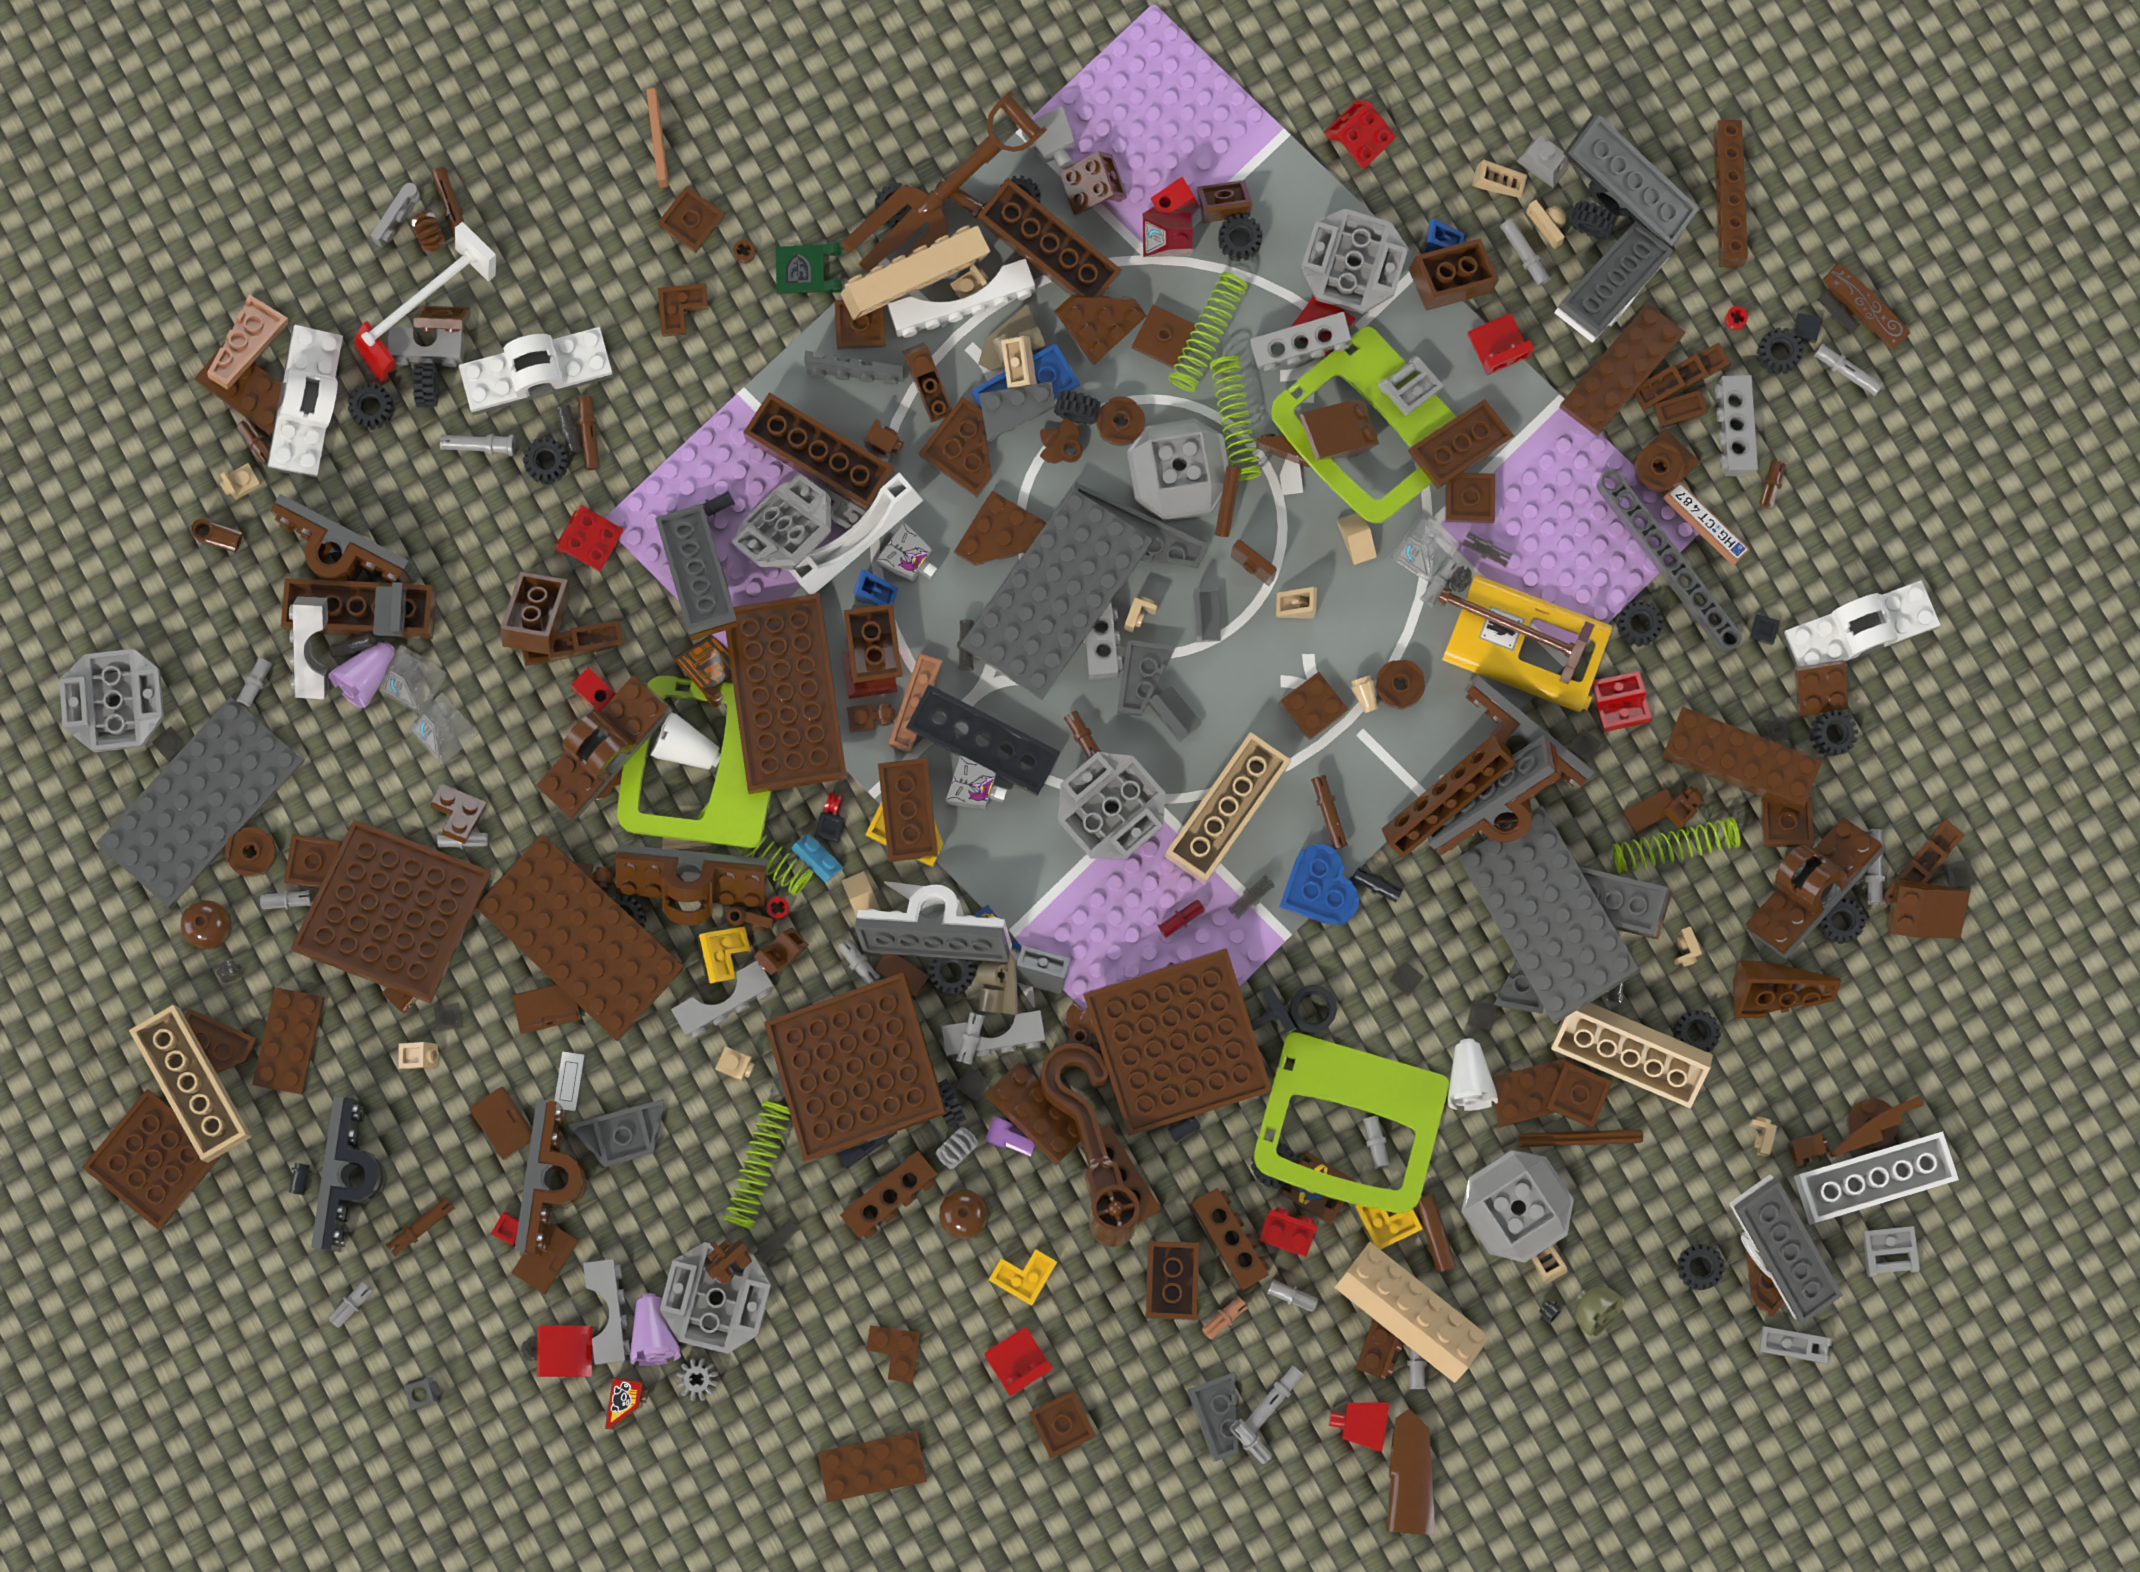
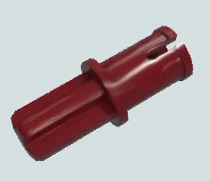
M1195 900L1179 912L1176 910L1173 916L1158 924L1157 927L1167 939L1168 936L1183 926L1186 928L1188 926L1187 923L1205 912V908L1199 900Z

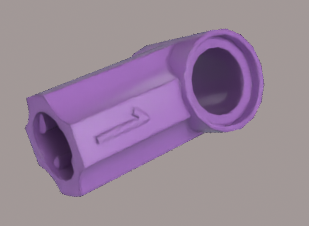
M994 1117L985 1141L1001 1148H1010L1031 1157L1035 1144L1019 1128L1014 1127V1124Z

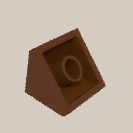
M1245 180L1197 187L1203 223L1228 220L1230 216L1235 218L1236 214H1240V217H1244V214L1250 217L1252 201Z

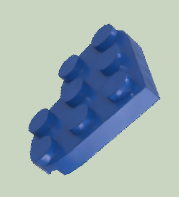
M1315 844L1306 847L1299 853L1279 908L1329 925H1343L1354 916L1359 905V895L1353 883L1343 877L1344 865L1335 849L1328 845Z

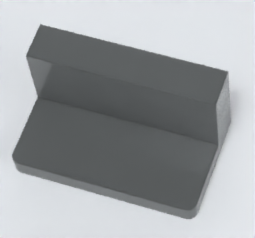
M392 582V587H376L374 635L404 636L406 587L403 583Z
M1199 588L1194 589L1196 642L1221 641L1218 591L1199 592Z
M1169 687L1159 696L1156 694L1149 700L1148 705L1179 742L1201 726L1202 722L1173 687Z
M1022 945L1016 964L1017 983L1061 994L1070 958Z

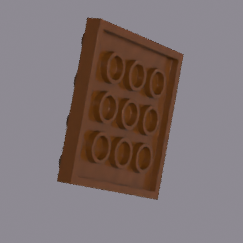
M147 1089L82 1168L153 1227L161 1231L222 1155L208 1163L202 1161L173 1109Z

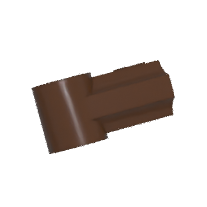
M204 518L195 520L191 525L192 535L201 544H209L234 553L240 548L242 532L212 523ZM206 526L210 528V531L206 536L202 537L198 535V532L202 527Z

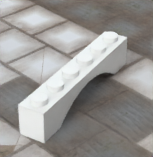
M1023 259L1002 266L996 277L987 286L964 299L951 302H930L910 296L888 303V310L897 337L903 336L907 338L925 328L927 330L935 329L940 326V323L946 321L951 323L957 322L964 315L970 313L978 315L985 312L986 308L1005 306L1010 300L1016 298L1018 300L1027 299L1032 296V293H1035V284L1027 261Z
M898 473L880 489L869 510L851 529L831 543L813 550L794 570L789 571L810 595L815 594L919 505L923 499L907 480Z

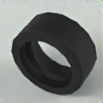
M1315 984L1307 985L1297 990L1289 1005V1014L1292 1022L1301 1031L1307 1033H1318L1327 1029L1335 1019L1337 1012L1336 1000L1332 993L1326 988ZM1312 994L1323 998L1328 1009L1326 1017L1319 1023L1314 1024L1304 1021L1298 1011L1299 1002L1302 998Z

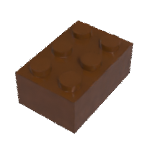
M1481 238L1417 255L1408 268L1426 311L1490 294L1499 281Z
M520 571L500 627L503 647L551 655L570 599L568 580Z
M1148 1242L1145 1319L1197 1320L1199 1243Z

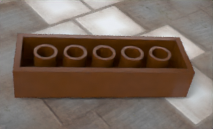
M1007 178L977 216L976 221L1070 296H1103L1122 271L1121 268L1009 178Z
M770 392L743 432L745 440L866 512L875 501L880 489L895 475L892 465Z
M285 578L281 627L289 633L290 629L293 628V619L289 618V607L293 605L298 596L327 598L328 622L323 630L314 634L433 639L437 591L432 585L404 584L406 587L404 636H376L373 633L376 587H392V583Z
M1683 706L1662 756L1664 759L1758 796L1774 800L1799 812L1803 810L1822 764V761Z

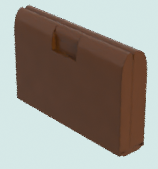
M557 984L512 995L521 1034L582 1020L579 1005Z
M504 1087L498 1088L469 1108L502 1160L508 1159L531 1142L532 1129Z
M551 1223L550 1226H545L544 1234L548 1236L546 1251H541V1256L523 1254L511 1272L544 1294L547 1293L579 1242Z

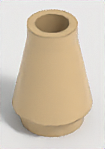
M1370 675L1351 681L1353 685L1351 689L1361 704L1364 713L1379 709L1374 680H1371Z

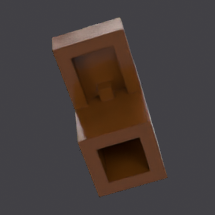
M793 928L783 931L770 946L759 950L754 958L758 961L761 969L769 972L770 975L777 976L789 967L809 944Z

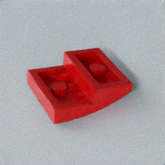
M366 321L362 324L356 335L354 347L382 386L389 381L388 372L396 368L395 361L379 337L372 346H369L363 340L361 335L365 332L369 333L373 329L369 322Z
M1640 671L1593 681L1592 689L1603 732L1651 722L1652 717L1646 701V691Z
M538 1326L537 1377H592L593 1326Z

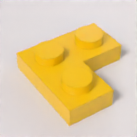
M745 926L700 934L699 937L710 984L735 979L731 955L750 951Z
M1355 1205L1373 1245L1380 1250L1423 1229L1413 1209L1410 1212L1397 1213L1389 1217L1386 1211Z
M1035 1249L1022 1271L1001 1258L989 1281L1032 1306L1056 1266L1057 1261Z

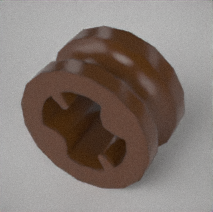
M748 240L736 242L733 247L734 257L742 264L750 263L755 257L753 244ZM741 247H744V249H751L748 250V256H744V254H738L741 253Z

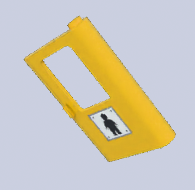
M1475 574L1465 600L1529 627L1531 620L1537 619L1576 635L1580 634L1586 621L1594 624L1595 626L1589 640L1594 641L1595 648L1584 678L1581 682L1570 680L1569 684L1559 681L1560 675L1521 661L1518 658V654L1525 638L1524 635L1461 609L1442 661L1575 712L1581 713L1582 709L1587 711L1592 699L1588 694L1613 626Z

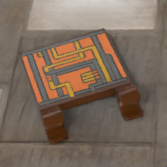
M709 635L674 656V661L702 691L710 706L716 708L721 704L720 700H722L723 695L715 687L730 679L732 674L729 652L713 635Z

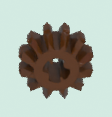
M430 210L417 213L416 216L411 217V226L424 252H435L445 246V238L433 212Z

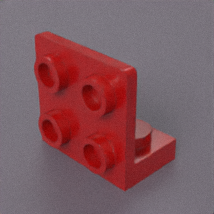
M1355 100L1324 131L1329 140L1340 141L1362 169H1365L1396 138V135L1369 101Z
M1512 314L1502 316L1467 333L1487 376L1531 357L1534 351L1531 341H1524Z
M580 505L576 507L553 549L561 554L566 552L595 570L601 571L619 540L623 529L585 506Z
M1276 1207L1275 1210H1270L1258 1241L1306 1258L1314 1233L1318 1229V1226L1314 1225L1315 1220L1301 1215L1298 1219L1291 1217L1290 1211Z
M1026 1327L984 1353V1356L1010 1397L1053 1370Z

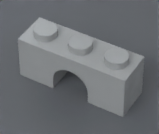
M390 327L387 350L397 365H408V362L442 363L445 367H456L457 364H464L465 335L462 329L458 332H447L445 329H438L436 341L430 346L422 347L417 344V333L414 328Z

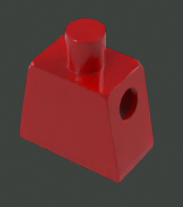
M1182 176L1152 196L1150 199L1154 206L1142 214L1192 212L1200 206Z
M589 667L571 684V689L595 711L599 712L616 695ZM602 693L606 699L599 702L595 695Z
M1346 1403L1345 1413L1330 1411L1328 1426L1343 1428L1341 1439L1382 1452L1389 1403Z

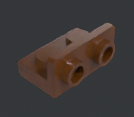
M1372 1321L1355 1369L1381 1379H1385L1387 1375L1391 1376L1396 1364L1395 1361H1392L1395 1351L1400 1352L1403 1342L1380 1323Z

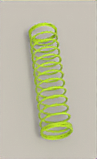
M1228 272L1220 273L1219 278L1221 281L1215 283L1217 290L1211 291L1213 298L1207 299L1208 306L1203 307L1204 314L1199 315L1200 322L1194 325L1196 331L1190 333L1192 339L1186 340L1188 347L1183 348V355L1178 357L1180 364L1174 365L1175 372L1170 373L1168 376L1174 385L1183 390L1194 392L1200 383L1197 379L1178 372L1176 366H1183L1186 370L1197 376H1204V374L1192 366L1183 364L1180 361L1181 357L1187 358L1197 366L1208 368L1207 364L1203 361L1187 356L1184 350L1190 349L1198 356L1212 360L1209 354L1192 348L1188 342L1195 341L1198 345L1209 351H1216L1212 345L1195 339L1192 334L1199 333L1213 343H1220V340L1215 336L1199 331L1197 325H1203L1218 335H1224L1221 329L1204 323L1201 317L1207 316L1216 324L1229 327L1228 323L1224 320L1208 315L1205 309L1211 308L1225 318H1233L1227 311L1211 306L1209 300H1215L1229 310H1237L1233 304L1215 298L1213 292H1220L1229 300L1237 303L1241 302V299L1236 295L1220 290L1217 284L1223 283L1238 294H1245L1248 288L1247 283L1234 274ZM1224 277L1231 278L1239 282L1244 287L1235 285L1227 279H1225ZM1226 294L1231 295V296H1233L1234 298H1236V299H1238V300H1235V299H1233V298L1227 296ZM1221 302H1224V303H1226V304L1232 306L1233 308L1228 307V306H1226L1225 304H1223V303H1221ZM1174 378L1180 379V380L1186 382L1187 384H1189V385L1192 386V387L1186 386V385H1184V384L1178 382V381L1175 380Z
M1224 356L1210 362V369L1215 372L1212 378L1217 381L1214 384V388L1219 390L1215 396L1220 399L1217 405L1222 408L1219 411V415L1224 417L1221 420V424L1226 427L1222 430V433L1228 435L1224 442L1229 444L1226 451L1231 453L1228 456V461L1232 462L1231 465L1254 462L1259 459V457L1253 456L1238 461L1230 460V457L1235 454L1255 452L1257 450L1256 447L1245 448L1236 452L1228 451V448L1233 445L1249 444L1256 440L1254 438H1247L1234 443L1226 441L1231 436L1247 435L1254 431L1253 429H1245L1231 434L1225 433V430L1229 427H1240L1252 423L1251 420H1242L1227 425L1223 423L1225 419L1247 416L1250 414V411H1240L1228 416L1221 414L1225 409L1245 407L1249 404L1248 402H1237L1228 406L1219 405L1223 400L1239 399L1247 395V393L1242 392L1226 397L1218 396V393L1221 391L1237 390L1245 386L1243 383H1238L1224 388L1216 387V384L1219 382L1236 381L1243 378L1241 374L1227 376L1222 379L1214 378L1217 373L1240 370L1242 366L1238 365L1241 361L1238 356ZM1236 360L1228 364L1215 365L1223 361ZM1250 466L1241 469L1240 474L1256 473L1239 476V481L1260 476L1262 474L1261 466Z
M708 804L702 810L697 820L704 817ZM767 835L762 838L760 844L749 854L745 855L747 847H741L737 850L738 846H735V851L744 849L743 856L748 857L751 855V857H754L757 849L767 838ZM772 841L765 852L758 858H764L775 842ZM780 847L767 862V875L775 872L773 880L777 881L782 878L781 887L787 886L790 883L788 892L795 896L809 881L813 870H806L791 889L796 877L805 867V864H803L797 873L783 885L786 875L797 862V858L781 876L775 879L779 868L790 855V852L787 853L782 861L768 873L772 861L782 850V847Z
M1731 816L1725 818L1724 824L1720 820H1716L1714 826L1712 823L1707 822L1705 829L1702 825L1698 824L1696 831L1690 826L1687 828L1686 833L1681 828L1678 830L1677 835L1673 831H1669L1668 838L1663 833H1660L1658 839L1651 835L1649 842L1642 837L1640 845L1634 839L1631 841L1630 846L1626 842L1622 843L1621 848L1617 843L1613 844L1612 853L1616 869L1620 875L1627 874L1628 872L1623 856V846L1625 844L1631 854L1634 871L1637 870L1633 855V842L1636 843L1640 851L1642 866L1646 869V862L1642 852L1643 839L1649 848L1653 867H1655V858L1651 849L1652 837L1658 845L1660 859L1664 865L1665 858L1661 848V835L1664 836L1668 844L1670 859L1674 862V854L1670 845L1671 833L1677 841L1679 856L1683 861L1684 855L1679 842L1680 831L1683 832L1686 838L1689 855L1693 858V851L1689 841V829L1693 831L1696 837L1699 855L1702 856V847L1698 838L1699 826L1705 834L1707 849L1711 854V843L1707 835L1708 824H1710L1714 831L1717 849L1721 851V844L1717 834V822L1721 824L1724 830L1727 848L1729 850L1731 848L1730 841L1735 848L1740 847L1741 841L1737 823Z
M766 1100L763 1101L762 1107L773 1114L759 1113L758 1115L772 1124L757 1122L755 1125L768 1133L752 1132L753 1136L766 1143L750 1141L749 1144L762 1152L746 1151L747 1155L761 1162L743 1160L745 1165L757 1171L739 1170L741 1174L755 1181L736 1179L739 1184L751 1190L733 1189L735 1193L749 1200L731 1197L730 1200L745 1209L727 1207L729 1212L744 1219L724 1215L723 1218L727 1222L748 1229H754L753 1224L756 1222L733 1210L752 1214L759 1213L735 1200L757 1205L762 1203L739 1191L758 1195H765V1193L741 1181L768 1186V1184L744 1172L768 1177L771 1174L746 1162L775 1167L773 1164L750 1153L777 1158V1155L754 1144L781 1148L779 1145L756 1134L784 1139L783 1136L760 1125L783 1130L787 1129V1127L773 1122L762 1115L790 1120L789 1117L773 1111L776 1110L790 1114L788 1107Z

